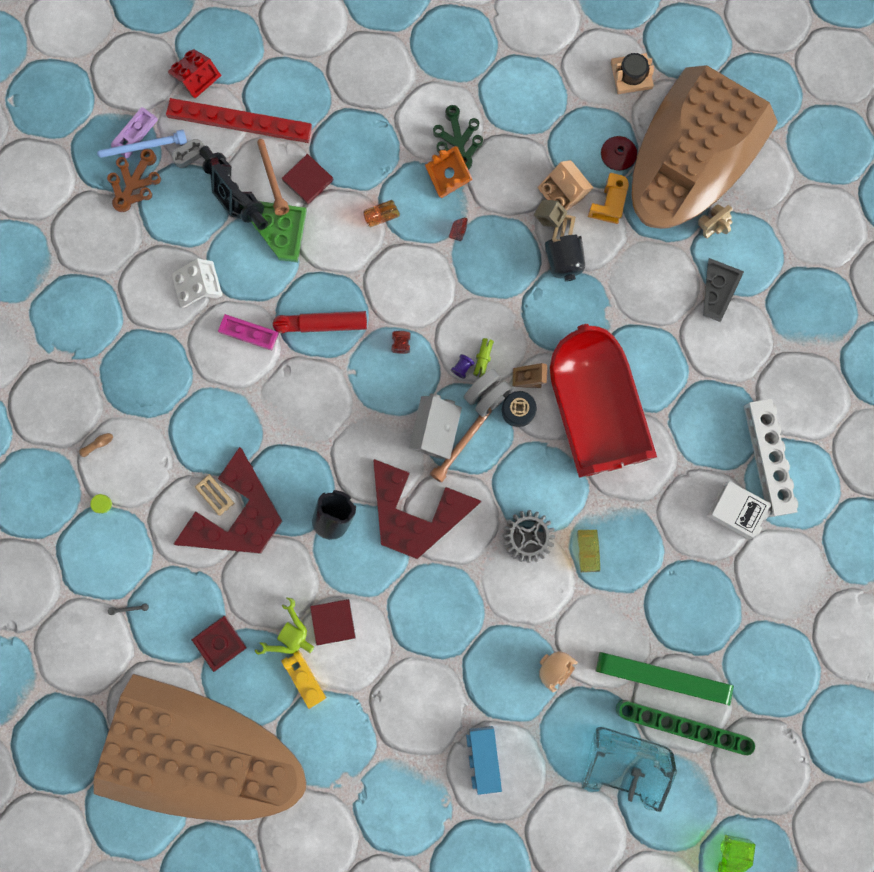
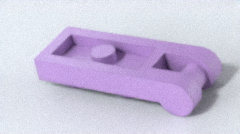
M141 107L113 140L111 148L123 146L125 140L128 142L126 145L140 142L158 121L157 117ZM132 152L122 153L121 155L129 158Z

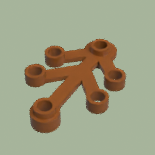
M142 150L140 154L141 161L132 177L126 158L119 157L116 160V165L121 169L126 188L122 193L119 185V176L116 173H110L107 176V180L112 185L115 193L112 205L116 211L126 212L130 209L131 204L152 198L153 194L146 186L159 184L161 182L160 175L157 172H151L147 178L141 180L140 178L147 165H153L157 160L153 150ZM154 176L158 177L156 180H152ZM142 188L139 194L131 196L134 190ZM145 192H149L147 196H143Z

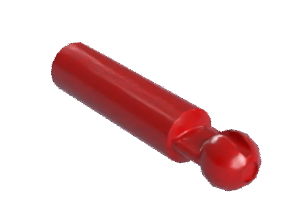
M366 311L308 313L291 316L278 315L273 320V328L282 334L286 332L367 330Z

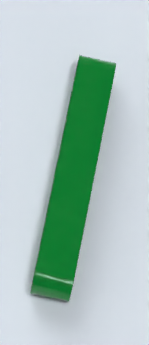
M599 652L596 672L725 705L731 704L734 685Z
M621 700L616 705L615 710L618 716L630 722L741 755H751L755 750V743L751 738L736 732L628 700ZM625 705H629L631 708L628 715L622 714V708ZM649 711V719L643 721L641 718L642 713ZM667 716L669 718V723L667 726L663 727L661 725V720L663 717ZM687 722L688 730L681 732V725ZM706 728L708 734L705 738H701L700 732ZM726 734L727 741L721 744L720 737ZM742 740H746V747L741 750L740 743Z

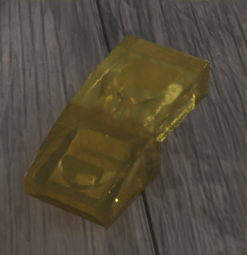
M578 530L580 572H600L597 530Z

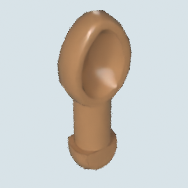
M106 433L98 436L92 443L79 450L80 456L86 457L95 449L107 445L113 440V435Z

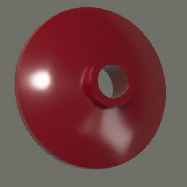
M614 136L604 142L601 148V158L610 169L622 171L634 164L637 158V149L630 139L623 136Z

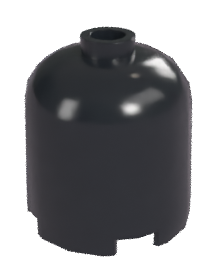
M577 234L561 236L560 241L553 242L551 239L545 242L550 271L554 277L568 282L575 280V276L580 275L584 271L585 256L582 236L578 237Z
M333 490L332 493H322L318 498L312 518V526L320 537L328 540L338 539L347 531L356 513V505L351 502V497L348 494Z

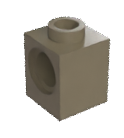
M542 200L534 216L543 226L560 227L568 212L559 201Z

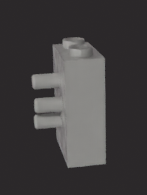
M437 394L421 396L409 449L439 459H450L462 407L455 405V401L442 400L441 396Z

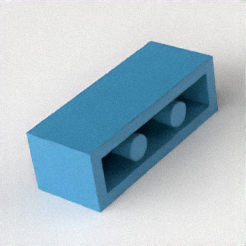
M494 727L469 729L470 734L466 735L467 747L472 748L469 764L470 768H474L475 776L471 777L472 788L477 789L478 795L502 792Z

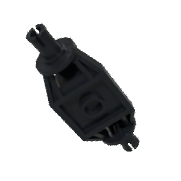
M203 146L199 150V154L205 160L202 167L205 173L210 174L211 188L214 196L231 217L242 219L247 223L254 222L258 230L265 229L268 226V221L262 216L264 205L256 199L252 192H242L237 183L231 180L232 166L226 161V157L222 153H213L208 146Z

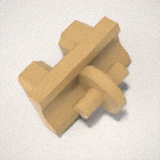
M717 204L711 210V215L714 217L710 219L708 216L703 215L699 219L698 225L703 229V236L708 239L715 232L717 234L721 232L728 234L731 231L730 225L733 222L730 215L732 210L730 205L724 208Z

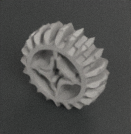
M531 510L527 511V516H525L523 511H520V518L514 514L513 519L515 522L509 519L507 523L511 527H504V530L508 531L509 534H503L502 537L508 538L509 541H505L503 544L504 546L508 544L511 546L506 551L509 553L514 550L515 553L512 557L515 558L519 554L520 562L523 561L524 557H526L527 563L531 562V557H533L534 562H538L537 555L544 559L543 551L547 554L551 552L547 546L554 547V543L549 542V539H555L554 535H549L550 532L554 531V528H547L551 521L544 523L545 515L538 519L539 512L537 511L534 513V516H531ZM523 521L535 522L531 529H525L518 525ZM539 527L542 528L544 533L543 543L537 538ZM514 529L521 536V542L518 547L513 539ZM533 531V541L529 540L524 543L526 537L524 534ZM527 544H532L539 548L538 551L533 553L522 551Z

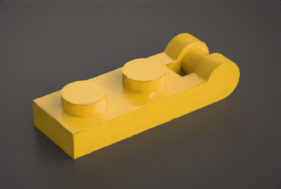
M298 650L291 657L282 659L281 662L308 709H310L327 697L302 653ZM298 662L301 667L295 670L292 665Z

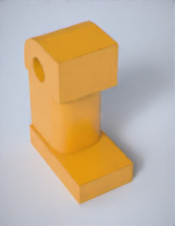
M609 173L604 193H607L604 206L592 203L588 217L615 224L619 223L629 187L628 179L625 176Z

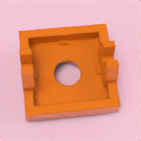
M456 146L448 151H439L440 155H433L432 161L425 164L440 198L447 196L473 180ZM448 168L454 169V175L451 178H446L445 171Z

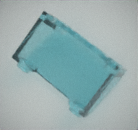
M598 727L594 733L581 782L582 788L589 792H598L601 790L602 785L629 792L631 781L634 778L631 775L633 767L641 769L645 777L639 776L634 795L640 796V801L646 809L661 812L677 774L674 754L671 749L664 745L605 727Z

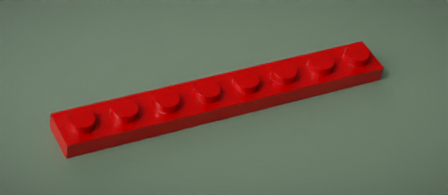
M170 98L166 112L167 117L171 119L309 143L312 124L174 98Z

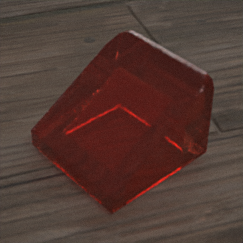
M466 217L453 222L449 238L458 241L463 240L468 224Z

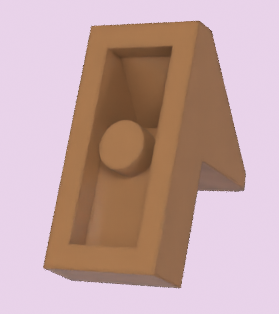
M540 363L513 368V387L541 388L542 384L547 383V364Z

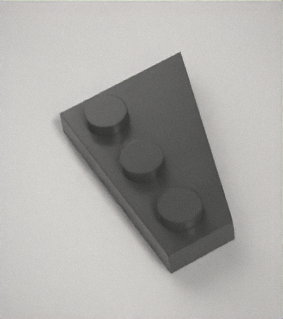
M711 258L708 259L704 316L718 322L722 321L744 271Z

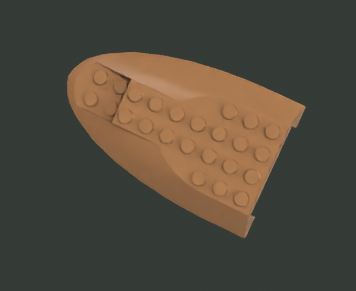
M707 65L685 67L654 115L637 155L632 175V202L635 213L640 221L651 228H671L700 215L717 202L743 175L776 127L778 121L770 102Z
M133 674L120 696L94 775V794L142 809L181 817L220 821L252 820L275 815L294 806L304 795L307 782L303 767L296 756L274 734L252 719L228 706L192 691Z

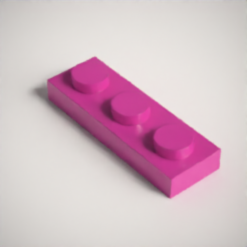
M224 314L218 329L220 334L271 351L279 334L277 331Z

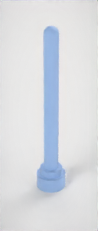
M183 129L176 131L177 133H173L172 136L99 150L97 155L102 158L172 143L180 144L181 146L186 144L187 140Z

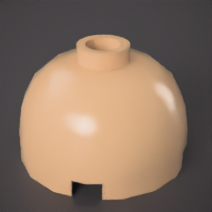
M554 652L550 656L546 654L540 661L542 665L539 670L541 682L554 693L558 690L555 686L558 683L561 686L565 683L575 669L572 665L578 662L565 652Z

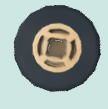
M514 391L504 399L501 409L502 416L509 425L524 427L535 417L537 410L536 402L529 393Z

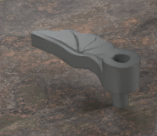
M633 767L631 775L634 778L631 781L628 792V801L630 802L633 800L639 776L645 777V774L637 767Z

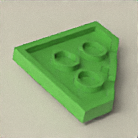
M260 201L264 205L262 216L268 221V226L263 230H258L254 222L251 223L279 260L298 263L307 209L305 207L288 205L289 212L287 214L276 215L273 208L274 203Z

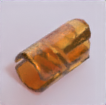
M393 200L363 211L365 220L370 228L400 216Z

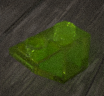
M725 835V839L721 842V853L723 854L722 861L718 864V872L747 871L753 866L756 844L749 839Z

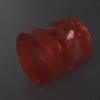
M407 331L392 332L394 344H392L391 352L397 354L410 353L408 342L411 339V333Z

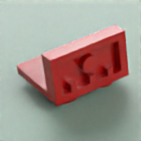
M195 49L186 52L184 57L179 62H175L171 69L168 70L169 75L180 81L194 99L222 76L211 59Z

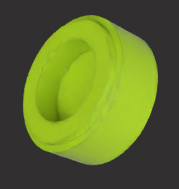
M98 494L92 498L90 506L94 512L104 514L111 509L112 501L107 495Z

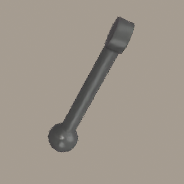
M144 603L141 606L118 609L111 607L108 609V614L115 615L118 612L134 610L147 611L149 605Z

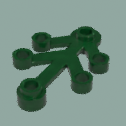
M449 105L446 108L445 117L448 121H451L454 137L445 132L442 125L434 126L433 135L445 140L454 147H458L463 160L467 161L465 164L469 170L473 163L471 157L483 145V137L475 135L472 139V145L466 153L464 145L474 131L479 129L480 122L476 118L470 119L468 128L461 135L458 122L460 110L456 105ZM437 129H440L442 132L437 133L435 131ZM444 141L438 142V144H437V152H438V153H439V151H441V149H439L440 146H444V147H445L444 150H446V151L450 150V149L447 148L448 146H447V143H446V142H444Z

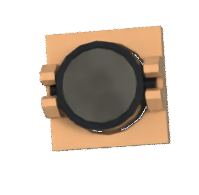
M631 53L625 57L611 59L617 94L653 89L652 75L654 65L651 66L652 58L648 59L647 53Z

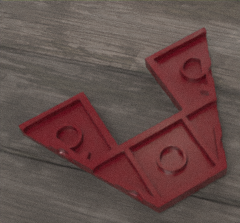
M239 447L218 479L248 498V503L228 532L195 511L174 542V545L261 554L283 522L243 449Z
M376 459L373 460L381 545L418 559L481 503L479 499L445 487L432 523L396 509L410 473Z

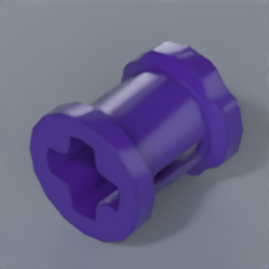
M460 354V359L456 366L451 368V372L465 379V374L475 362L468 356Z

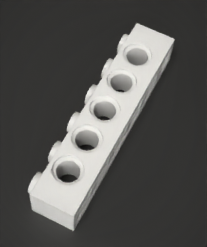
M772 399L750 402L744 406L764 500L771 503L768 518L797 513L798 501L794 497V483L789 476L790 465L785 458V444L780 436L781 425L777 422L776 418L777 407L773 404ZM761 416L767 420L766 425L761 422ZM765 435L771 438V443L766 442ZM770 453L774 455L775 462L769 459ZM774 472L779 475V481L774 479ZM778 491L783 493V500L778 498Z

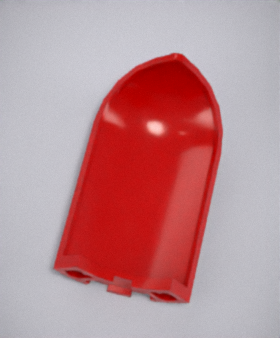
M589 324L578 326V330L571 332L560 340L552 353L550 376L579 478L597 475L607 470L609 472L621 469L622 464L624 466L635 465L657 458L632 372L622 347L616 338L604 328L589 326Z

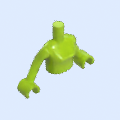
M287 597L286 599L290 601V606L287 607L282 604V607L288 610L297 627L287 622L277 637V640L287 647L272 646L265 642H259L263 646V651L255 649L256 654H265L267 652L293 654L300 648L309 653L313 651L314 646L305 641L307 629L293 609L295 607V600L293 598Z

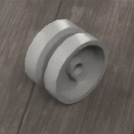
M491 369L481 376L464 395V399L470 405L478 403L475 410L481 417H485L498 407L512 391V387L506 381L498 383L500 375L495 369Z

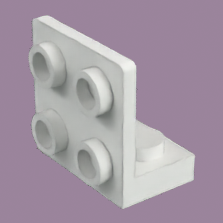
M197 258L172 273L179 304L182 308L203 297L218 299L223 296L213 261Z

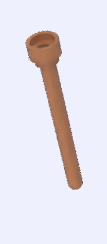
M259 139L257 144L275 199L273 204L275 214L285 215L289 212L288 203L281 196L263 139Z
M491 412L485 417L479 415L452 450L450 459H445L441 466L434 467L430 472L433 478L440 483L444 481L447 477V469Z

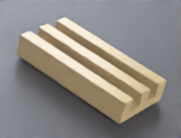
M565 216L560 237L565 234L567 220H571L568 235H572L575 216ZM554 227L553 242L560 241V239H556L559 227Z
M210 474L195 486L219 516L235 504ZM210 480V482L216 487V489L221 493V495L227 500V504H225L222 501V499L210 487L207 481ZM204 485L222 506L221 509L216 506L201 486Z

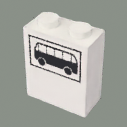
M728 481L723 484L707 517L746 539H752L760 534L762 530L760 525L763 520L768 518L771 503Z

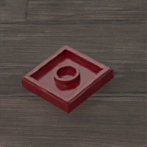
M308 154L281 178L307 204L314 200L334 180Z
M350 599L310 606L316 646L356 638Z
M226 616L221 617L191 639L213 672L247 649V646Z

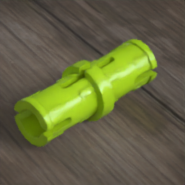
M487 338L482 339L479 354L476 355L477 362L473 375L476 377L479 374V370H481L479 377L485 374L487 364L491 360L490 353L494 341L491 339L489 341Z

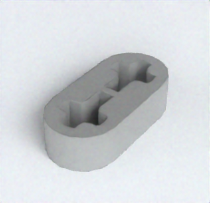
M190 140L172 153V160L177 167H187L202 157L199 154L200 152L193 148L197 146L200 150L204 146L201 140ZM182 156L184 160L181 161L178 157Z

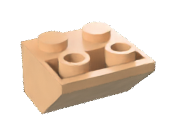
M571 160L560 162L537 188L547 200L559 201L567 211L580 202L593 189V186Z

